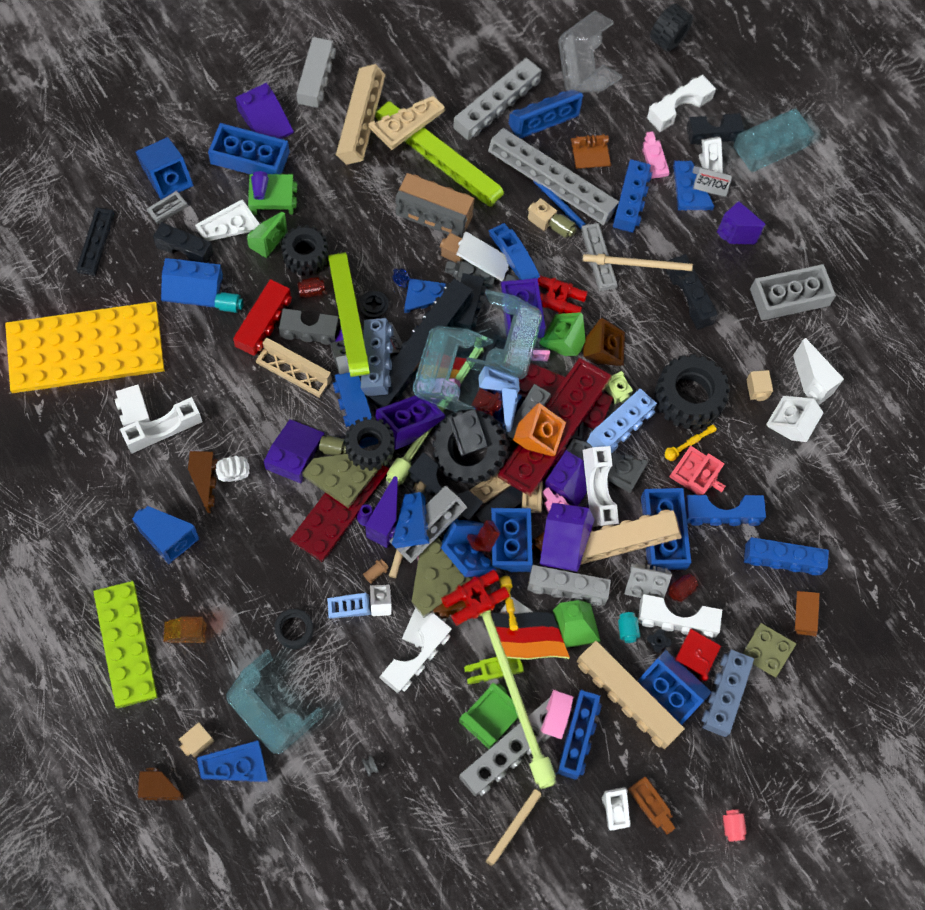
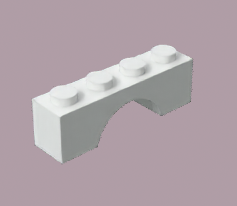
M703 75L694 78L686 86L679 87L673 94L666 95L662 101L652 104L647 118L661 132L674 123L676 117L675 108L677 106L693 104L701 107L713 99L716 89Z
M191 397L175 404L168 414L151 422L137 421L121 428L120 431L132 454L203 421Z
M610 446L583 450L589 509L595 519L593 527L619 524L617 504L612 501L607 485L608 473L612 467Z
M644 594L640 600L638 622L642 623L645 627L659 626L665 631L680 630L681 633L686 635L692 629L706 638L712 639L720 633L722 610L702 606L694 616L687 618L678 617L667 609L663 598Z
M433 613L418 631L422 639V649L419 656L411 661H398L394 659L379 678L395 692L398 693L401 689L405 692L412 683L409 679L414 674L418 676L425 668L423 665L424 661L427 658L431 660L438 651L435 648L439 643L444 645L451 637L448 634L451 628Z

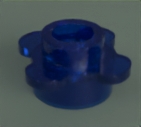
M395 268L392 279L397 285H401L403 288L407 287L406 282L410 279L409 274L404 269L398 270Z

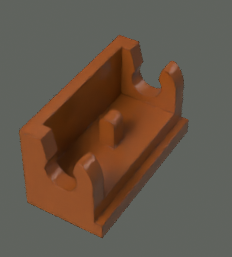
M797 591L796 634L816 637L818 632L819 593Z

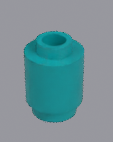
M222 292L221 294L217 293L215 297V308H218L220 311L238 313L243 308L244 300L240 294Z
M633 612L620 614V619H618L620 639L624 640L625 643L636 642L640 638L638 618L635 617Z

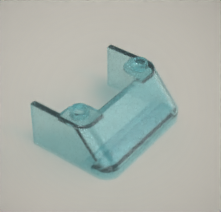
M486 290L485 294L491 304L500 305L505 313L513 315L504 350L499 348L490 350L485 361L467 357L466 361L472 370L482 371L484 366L522 379L528 373L542 322V313L537 307L517 296Z
M447 326L432 328L428 334L413 385L414 394L421 399L456 413L462 409H474L473 406L458 400L460 389L456 383L449 381L459 346L462 348H469L471 346L482 348L493 344V340L464 328Z
M267 649L240 673L228 690L226 699L267 749L274 754H280L319 721L323 714L322 710L318 707L303 721L294 713H288L278 720L253 689L261 681L259 671L273 660L270 651Z

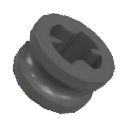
M372 755L368 759H362L368 776H371L373 772L378 773Z

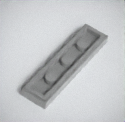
M599 223L582 226L581 231L588 254L598 255L599 253L609 256ZM591 262L599 291L617 288L612 265L607 263L605 265H598L596 262Z

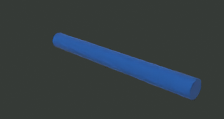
M533 180L580 229L586 225L554 192Z

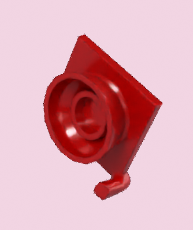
M690 629L675 660L701 674L699 679L706 681L709 679V670L721 646Z

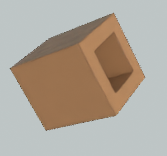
M449 233L447 238H443L440 244L441 256L456 263L457 261H463V258L456 255L462 238L452 233Z

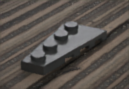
M573 438L566 450L584 461L583 450L593 447L587 442ZM613 452L611 453L612 467L609 470L607 481L631 493L649 461L643 459L640 461L633 459V456L627 454L623 456Z

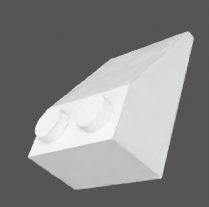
M806 338L802 340L793 358L804 393L807 398H814L819 405L833 395L844 378Z

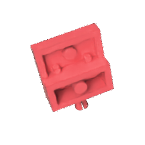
M692 446L689 447L670 475V478L696 495H704L711 487L716 488L722 493L726 485L717 481L718 473L724 466V463L709 453L706 456Z

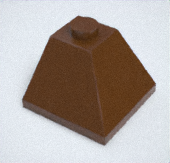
M599 319L585 338L583 357L594 364L623 366L625 332L607 320Z

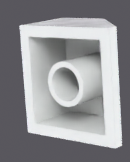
M783 396L766 425L790 440L807 442L823 415V411L814 398Z

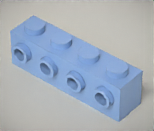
M639 389L591 432L587 442L592 447L610 446L611 453H613L619 446L618 443L620 441L625 442L633 429L637 431L645 418L649 420L653 416L657 403L643 390Z

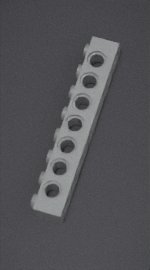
M502 128L491 139L488 152L535 182L545 186L602 225H605L615 214L619 201L506 129Z

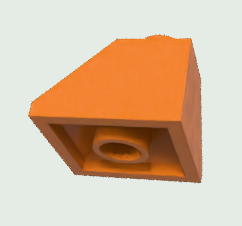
M536 404L518 423L513 440L527 450L555 456L566 422L542 404Z

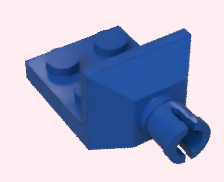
M456 518L446 528L447 532L444 535L441 546L444 553L464 577L482 576L493 569L496 571L491 561L475 545L485 525L479 522L458 520Z

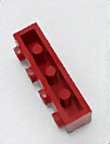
M271 279L269 280L234 336L235 347L253 356L262 350L264 340L272 334L275 322L281 319L285 306L288 307L292 300L290 288Z

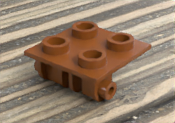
M586 135L585 137L576 136V138H571L576 169L611 166L607 147L608 135H591V137Z

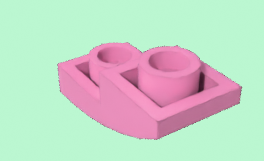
M553 690L546 707L548 712L541 728L542 733L562 738L570 714L573 696Z

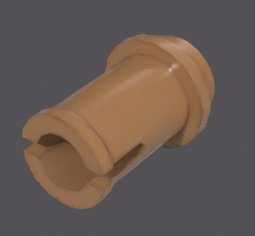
M382 559L376 560V564L363 573L370 584L383 572L386 573V570L389 568Z

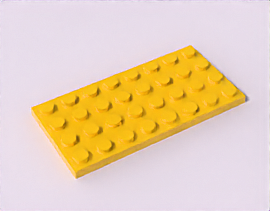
M156 302L5 323L10 391L12 393L165 371Z

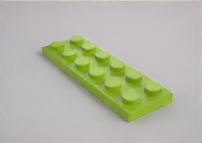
M134 581L93 591L115 707L121 708L158 698Z

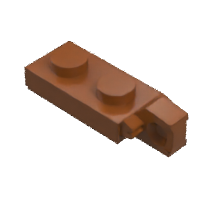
M646 777L628 789L656 828L661 826L667 835L675 829L669 820L672 818L670 809Z

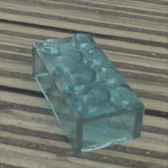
M794 108L738 134L733 147L749 170L754 172L808 147L815 134L798 110Z

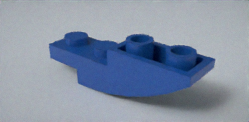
M503 223L489 230L490 237L505 255L507 263L520 280L540 278L531 257L513 229L510 230Z

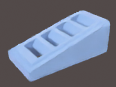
M484 366L478 377L480 388L502 391V388L517 390L518 392L520 390L519 378Z
M502 388L505 428L507 432L511 433L518 402V391Z
M367 593L327 598L329 618L371 615L370 596ZM360 600H362L363 609L360 608ZM352 601H355V610H352ZM335 602L339 603V612H336ZM344 602L347 604V611H344Z

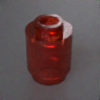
M319 277L303 279L302 282H297L300 297L322 295V291H325L324 281L319 280Z
M691 574L683 575L669 586V595L674 601L682 602L696 591L698 582Z

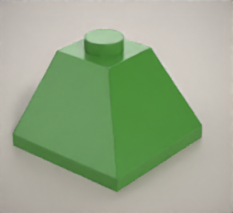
M280 212L259 224L254 230H251L247 236L249 248L267 258L288 232L285 213Z
M555 314L540 344L563 356H578L586 341L583 314Z
M580 600L563 602L553 609L554 617L566 648L601 641L591 603Z

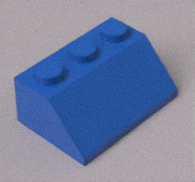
M165 258L162 271L161 300L215 307V297L217 293H220L223 278L221 265Z
M491 508L492 566L510 572H530L532 568L531 508Z
M667 650L655 660L637 681L681 725L711 693L680 662L676 661Z

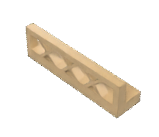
M266 338L263 342L264 350L257 358V364L319 398L322 396L332 381L331 372L269 338ZM268 353L274 356L275 362L266 363L263 359ZM286 363L290 365L291 370L283 372L279 369V365ZM303 372L306 374L307 379L299 381L295 378V374ZM319 381L323 385L317 391L311 387L310 382Z

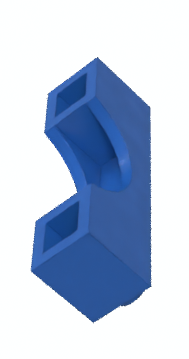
M687 495L685 498L687 523H691L693 526H699L703 523H710L712 526H718L722 523H729L730 526L741 524L758 526L766 518L764 495H745L739 506L731 510L715 507L709 501L707 495Z

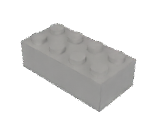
M824 264L756 278L750 288L761 320L830 306L836 296Z

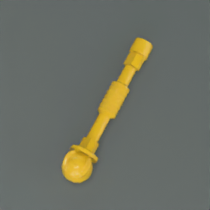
M712 424L699 435L696 434L688 439L681 446L667 448L664 454L665 458L669 461H674L679 456V452L701 441V438L714 433L716 427Z
M502 576L499 579L501 588L505 587L509 593V598L505 600L510 617V630L515 631L518 629V624L514 616L513 599H511L510 595L512 580L509 576Z

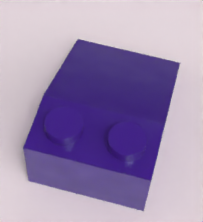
M267 83L235 97L237 109L252 132L279 139L294 133L276 96Z
M538 279L501 282L507 340L543 338L546 327Z
M425 393L376 410V421H379V419L384 420V425L387 423L390 426V430L392 429L395 450L413 443L445 418V414Z
M289 419L269 449L264 460L265 469L301 484L304 478L302 472L313 460L321 438L325 433Z
M396 476L391 480L365 525L366 538L386 548L390 544L389 541L394 537L397 525L398 477Z
M552 503L546 519L540 565L578 572L595 521L589 508Z

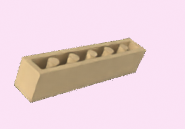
M376 64L359 68L336 153L346 165L361 162L364 159L371 132L369 123L374 121L385 79V73Z
M663 510L654 516L644 515L639 520H625L620 525H607L602 527L601 530H591L580 565L682 538L674 510Z
M597 641L578 658V667L585 674L589 673L593 677V682L599 688L603 687L608 692L607 696L614 703L618 702L623 707L622 711L629 718L633 717L638 722L637 726L643 732L647 731L652 736L651 740L656 746H662L665 749L685 729Z

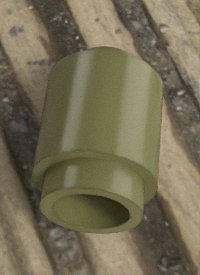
M556 213L549 223L552 230L564 238L572 237L577 229L575 227L576 223L562 214Z
M329 435L327 437L322 436L319 451L331 456L347 454L345 439Z

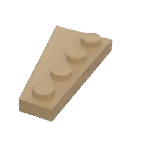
M432 96L413 104L411 108H403L392 116H384L378 122H370L369 128L393 150L445 111V107Z

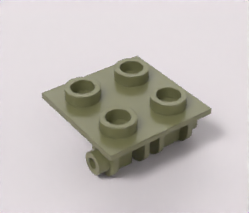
M760 623L742 654L754 658L753 665L776 678L796 643Z

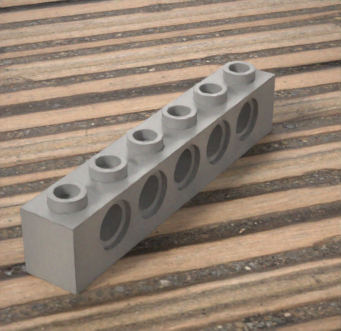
M525 58L454 117L453 128L467 140L476 137L481 129L485 126L488 127L493 119L504 113L506 108L513 106L519 97L525 96L531 87L538 85L541 80V69Z
M550 698L528 716L532 729L537 733V743L541 740L545 742L551 737V735L541 732L543 725L542 717L547 715L546 707ZM521 723L460 774L459 778L475 797L478 794L483 796L491 789L489 785L494 780L497 783L507 775L505 771L509 767L513 769L522 762L521 757L524 754H532ZM518 742L522 750L519 752L513 751L511 743ZM499 755L505 757L506 764L498 765L495 762V757ZM487 769L491 776L488 779H483L480 777L479 771Z

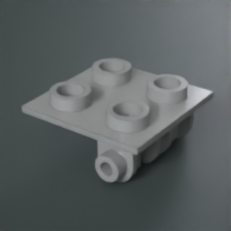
M637 562L631 564V573L624 595L642 598L645 594L664 599L672 576L671 571H667V568L657 567L656 569V566H653L652 570H650V565H647L645 569L644 564Z

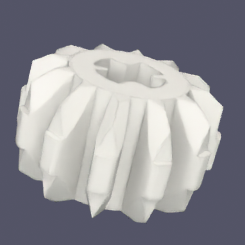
M242 456L223 458L216 464V474L218 479L223 482L242 480L249 475V463Z

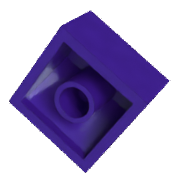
M738 201L724 214L717 233L730 244H756L766 224Z
M566 450L547 478L544 489L549 487L554 495L558 493L570 505L578 506L587 493L584 461Z

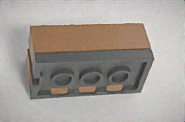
M407 173L396 195V215L449 235V233L463 238L473 217L474 198L466 193L462 194L454 191L450 187L438 185L434 181L422 179L418 175Z

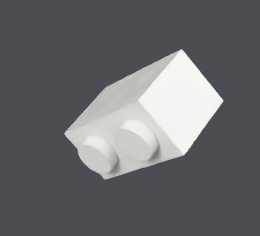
M139 385L116 391L118 398L114 400L117 409L122 410L123 415L120 416L123 427L137 421L151 422Z

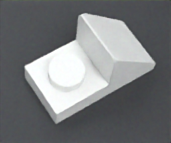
M715 137L702 140L703 153L699 154L702 168L723 173L721 138Z
M390 585L370 586L371 615H391Z
M626 788L605 791L602 801L606 807L609 830L630 827Z

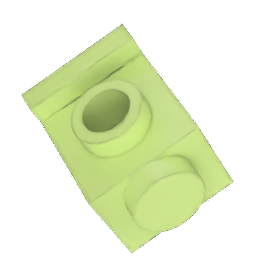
M622 371L613 375L605 388L608 395L613 397L612 401L614 404L619 402L625 403L633 392Z

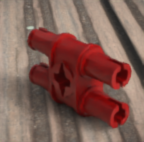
M540 275L538 285L548 289V293H540L544 309L548 308L559 312L558 314L581 313L582 307L569 303L566 299L570 297L585 302L588 294L587 291L573 287L572 283H565L557 280L555 277L550 279Z
M494 569L481 577L474 576L472 580L463 585H458L455 591L441 598L445 608H449L461 600L465 602L466 607L451 616L456 626L470 618L477 619L479 615L488 610H493L496 604L509 598V593L505 587L491 594L486 593L485 587L499 580V576ZM472 595L479 596L478 601L476 599L472 600Z

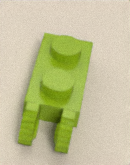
M497 657L481 660L479 663L464 667L465 672H473L480 668L482 675L467 679L468 684L504 677ZM507 658L513 675L524 672L521 659Z

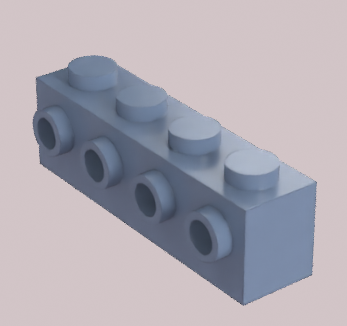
M386 318L364 320L363 339L370 374L361 376V389L366 396L388 394V387H391L389 370L392 369L390 353L393 352L391 342L393 326L389 324Z
M730 650L727 655H723L720 665L723 666L721 673L718 672L714 680V684H716L715 691H711L708 702L711 703L709 710H705L701 721L704 722L703 729L723 737H727L730 734L754 658L734 650Z

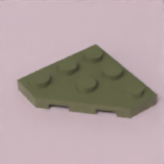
M348 454L313 458L302 472V476L349 508L379 469L377 470L376 467H373V471H368V468L365 467L362 470L360 465L357 467L353 465V461L349 460Z
M438 537L419 555L412 603L423 618L442 604V597L455 591L458 585H463L471 580L469 577H464L441 549L442 542Z

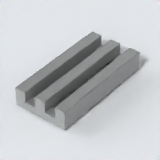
M175 191L147 208V212L158 225L188 206L178 191Z

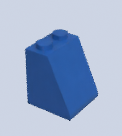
M168 137L136 151L143 170L161 200L175 191L179 193L194 186L183 156Z
M150 506L138 510L132 518L139 532L168 564L199 540L195 527L191 523Z

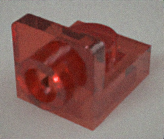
M481 388L472 402L473 408L492 416L495 411H499L502 405L500 393L496 392L494 395Z
M486 520L478 536L468 534L467 539L473 549L490 552L500 532L493 521Z

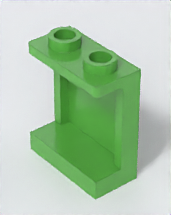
M250 174L248 206L253 215H257L258 209H288L289 214H293V208H297V197H294V192H297V182H294L293 174H268L269 182L263 200L254 199L251 182L253 174Z
M494 682L459 720L488 749L519 718L512 699L506 694L507 690L502 685H496Z

